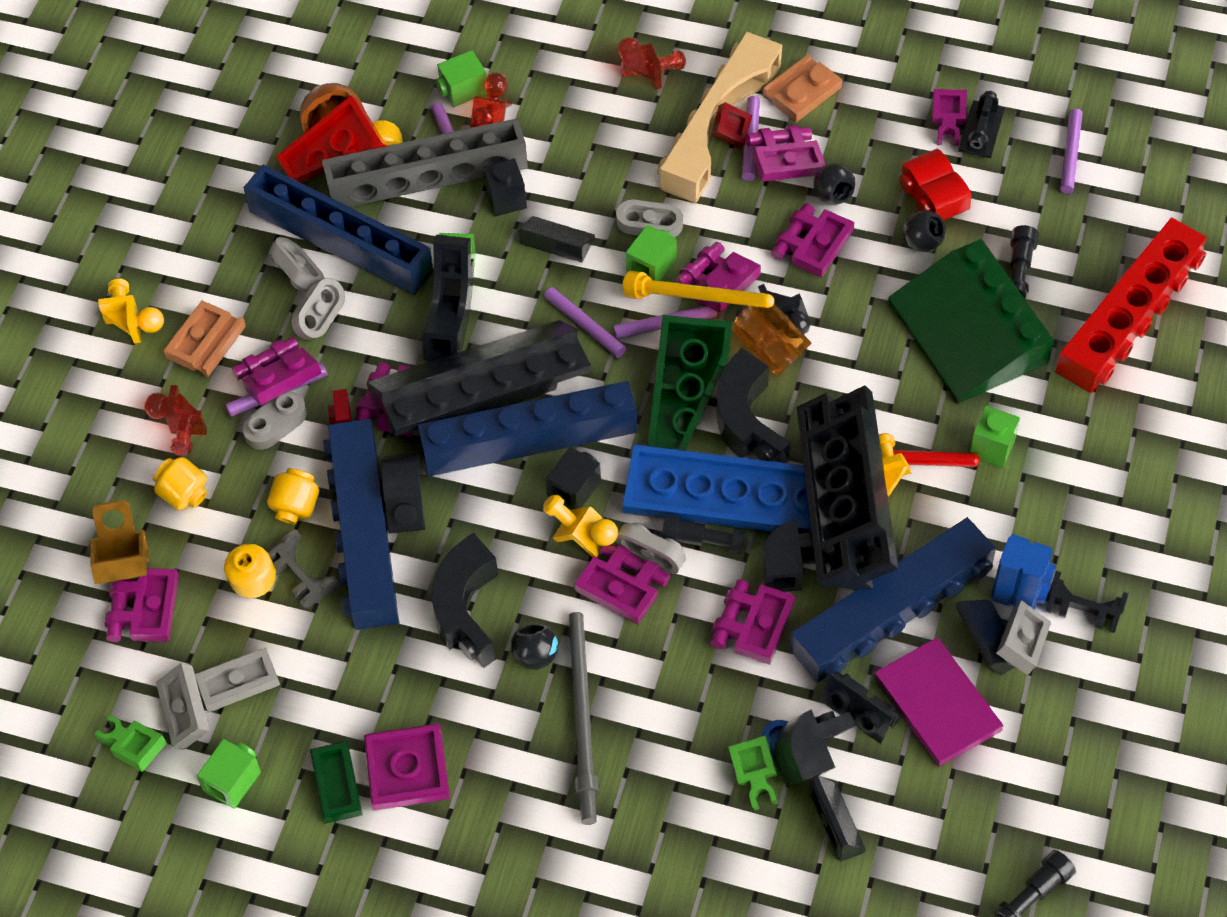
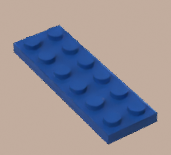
M633 445L622 505L623 513L665 518L666 513L679 515L681 520L768 532H773L783 524L797 521L799 534L811 531L803 465Z

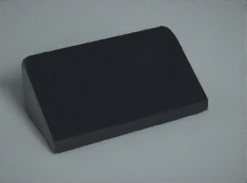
M535 216L529 218L519 230L520 244L583 263L595 238V234Z
M986 599L959 601L956 603V609L987 665L1001 675L1015 668L996 653L1006 626L993 603Z
M818 775L812 777L809 795L837 859L841 862L863 854L866 851L838 786L834 782Z

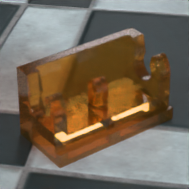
M775 304L770 308L750 306L733 322L732 330L763 363L769 366V369L777 377L812 344Z

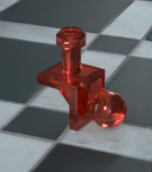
M633 37L623 38L617 46V52L621 58L622 76L638 74L652 80L655 90L662 88L661 71L672 68L681 70L686 65V58L682 51H672L670 56L657 58L652 43L641 46L639 41Z
M491 73L485 78L484 89L488 95L474 96L470 128L505 120L506 108L512 106L513 99L500 97L508 89V81L503 74Z
M178 385L170 386L168 397L162 393H153L146 398L144 409L147 415L154 419L166 417L171 434H176V438L171 441V451L178 456L190 454L193 443L190 441L191 435H206L207 433L202 411L196 410L182 396Z

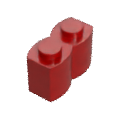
M937 148L902 163V174L899 177L900 185L906 194H911L916 200L918 210L934 211L944 221L970 209L971 191L963 178L954 171L951 163L941 150Z

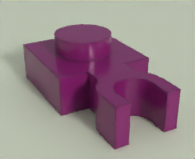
M934 89L932 125H941L938 129L937 145H942V137L945 134H951L955 138L954 146H959L960 130L957 125H965L967 90Z

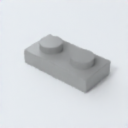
M1021 600L1012 609L996 653L1004 658L1008 664L1028 675L1037 666L1051 621Z
M266 647L195 674L208 713L280 685Z
M181 663L156 681L172 747L184 750L209 732V727L193 667Z

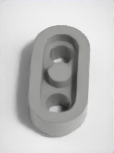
M631 199L622 202L616 210V223L622 232L639 236L648 224L658 230H665L673 237H676L683 229V214L674 205Z
M276 238L269 249L272 261L276 266L283 269L291 279L290 283L296 289L307 292L313 283L324 279L321 270L299 245L287 238Z
M325 278L312 284L292 315V327L297 336L304 340H312L325 334L345 302V292L338 281L332 278ZM321 293L325 296V302L321 299ZM305 319H307L309 327L306 326Z
M288 391L267 402L244 421L242 427L246 443L257 450L268 449L303 423L307 410L302 396ZM286 405H292L289 408H283ZM259 425H265L262 429H255Z
M626 523L618 531V537L615 541L618 546L623 545L631 549L632 555L646 562L652 560L658 563L660 569L667 573H678L686 561L683 548L678 542L670 538L663 539L651 533L642 524Z

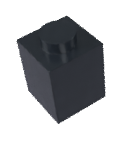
M515 158L483 167L485 191L495 217L527 208L525 183Z
M569 447L546 477L547 497L559 495L564 500L563 505L571 510L582 508L601 483L600 463L591 454L579 452Z

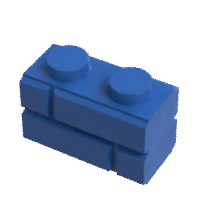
M1014 534L1009 536L999 561L991 594L992 601L1006 606L1012 604L1015 607L1022 600L1034 610L1037 602L1044 604L1057 566L1050 563L1053 552L1051 547L1037 542L1030 544L1028 539Z

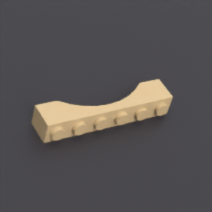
M746 32L740 43L736 42L730 53V59L726 65L722 64L718 69L712 88L707 87L704 91L698 110H693L690 113L686 129L675 137L669 156H664L661 159L657 169V174L660 175V190L695 204L697 203L711 180V157L708 150V142L718 106L724 102L734 106L749 95L763 90L773 80L781 67L782 44Z

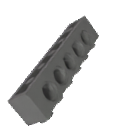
M518 118L322 160L330 198L348 207L484 178V166L514 158L519 170L528 168L526 142Z

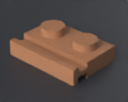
M808 54L763 88V97L771 99L775 107L794 122H798L840 90L843 79L821 62L816 63L812 60V55Z
M201 300L164 349L166 359L190 370H198L204 376L209 377L246 327L244 318H235L231 316L230 312Z

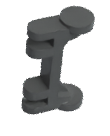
M291 531L268 554L274 564L276 575L290 568L301 581L293 589L292 594L296 599H302L301 605L304 608H309L322 597L333 594L339 588L340 580L336 576L321 580L308 577L296 563L295 550L301 541V535L298 531Z

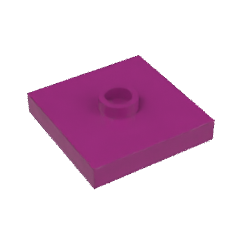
M440 723L364 735L373 811L450 799Z

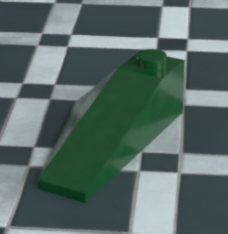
M662 315L648 446L686 451L729 359L733 322Z

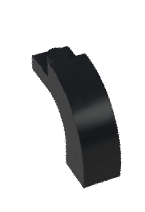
M436 234L433 241L434 285L431 307L423 329V360H437L461 352L463 349L473 289L474 259H471V238Z
M741 348L726 364L718 382L716 416L720 434L731 451L740 458H745L752 451L759 460L787 463L790 442L761 423L750 410L753 401L768 387L769 366Z
M472 533L454 546L440 563L432 584V604L438 632L449 651L459 644L468 659L476 658L482 667L485 668L496 660L494 644L472 619L466 609L473 594L498 576L496 557L476 534Z

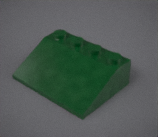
M982 239L951 251L888 297V302L957 404L1049 364L1054 339Z

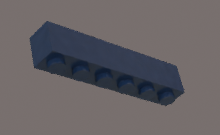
M264 164L243 187L250 213L414 296L434 272L430 247Z
M624 381L418 424L427 473L428 477L634 434L637 433V410L629 382Z
M371 419L328 425L330 439L323 440L326 461L332 460L333 469L327 470L330 491H336L337 500H331L333 521H340L341 531L334 532L337 553H344L345 560L343 563H338L341 585L348 584L349 594L342 595L345 617H352L355 630L398 624L400 622Z
M966 517L898 562L897 570L872 580L873 589H857L793 631L790 640L791 653L817 683L827 676L829 677L831 673H841L846 668L847 663L857 656L863 658L870 654L879 641L887 636L889 638L897 636L906 627V623L915 617L919 619L925 617L934 609L936 603L945 597L947 599L955 597L973 578L979 580L985 577L993 568L996 547Z

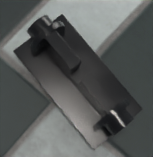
M986 91L980 96L979 101L973 100L958 152L991 159L1005 107L998 106L999 99L994 91Z
M839 672L836 674L831 673L819 701L839 715L850 712L855 726L881 744L889 727L893 728L901 715L896 713L897 708L889 705L876 695L871 699L866 697L869 690L852 679L848 673L844 675Z

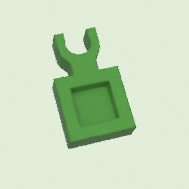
M112 715L107 720L114 730L110 733H103L97 730L94 733L100 743L111 747L110 750L115 758L141 772L147 768L167 744L162 734L135 720L126 729L120 720Z
M762 736L729 746L738 784L740 786L751 784L749 798L752 808L754 810L760 809L757 797L762 792L770 794L773 805L778 804L777 794L767 781L768 778L778 776L767 737Z

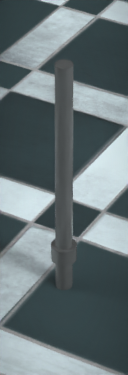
M573 612L569 614L578 762V776L575 777V793L580 797L581 823L592 825L597 822L595 796L599 793L598 777L594 775L584 615L581 612Z

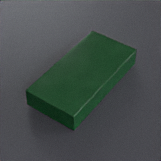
M348 741L310 749L324 824L362 816L363 813Z

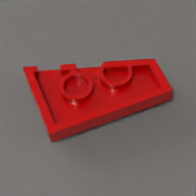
M351 95L276 157L288 177L302 183L324 174L322 163L324 159L385 147L387 145L358 99Z

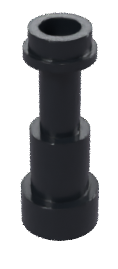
M1020 225L1013 228L1010 245L1013 248L1010 262L1013 267L1011 280L1024 299L1029 292V284L1025 282L1026 272L1031 267L1033 251L1037 248L1039 239L1038 230L1028 225Z
M666 513L661 538H670L676 542L702 546V543L730 548V554H741L745 532L734 529L732 534L707 529L705 524L681 520L679 515Z
M1052 850L1041 861L1042 867L1025 882L1026 888L1010 903L1002 901L999 904V908L995 911L996 916L1021 917L1037 899L1043 900L1058 884L1064 885L1076 874V868L1073 863L1060 851Z

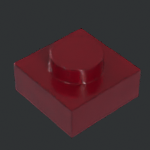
M724 102L718 106L711 135L739 148L745 145L746 134H748L753 115Z
M347 389L332 391L334 405L327 406L330 425L351 422V407Z

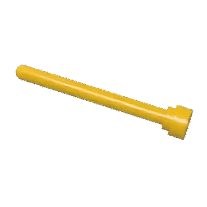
M638 271L627 272L623 280V293L625 297L641 300L650 294L762 308H770L774 304V298L770 294L655 281L647 276L646 273Z

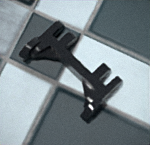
M1056 570L1045 612L1051 613L1054 604L1058 603L1061 604L1058 616L1065 618L1069 607L1097 615L1095 627L1102 629L1105 618L1112 620L1109 632L1115 633L1129 592L1123 591L1121 598L1117 597L1113 601L1102 604L1072 595L1064 585V581L1060 579L1062 572Z

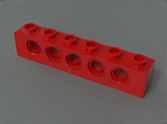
M1171 217L1060 352L1055 373L1091 394L1100 383L1105 385L1114 373L1116 362L1118 360L1123 362L1129 356L1134 346L1132 342L1136 337L1143 338L1151 327L1152 317L1155 314L1160 316L1165 311L1171 300L1169 296L1173 291L1179 293L1188 280L1189 271L1191 269L1196 271L1201 266L1207 254L1203 251L1207 236Z

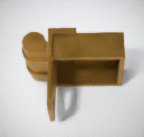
M118 500L95 505L93 507V517L98 538L89 540L91 548L90 566L94 584L146 576L149 550L145 531H135L129 503L125 500ZM117 510L123 514L124 522L118 528H109L102 521L103 515L107 511Z

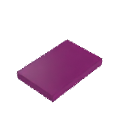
M938 637L879 669L874 674L876 682L897 708V711L938 767L1003 730L1004 725Z

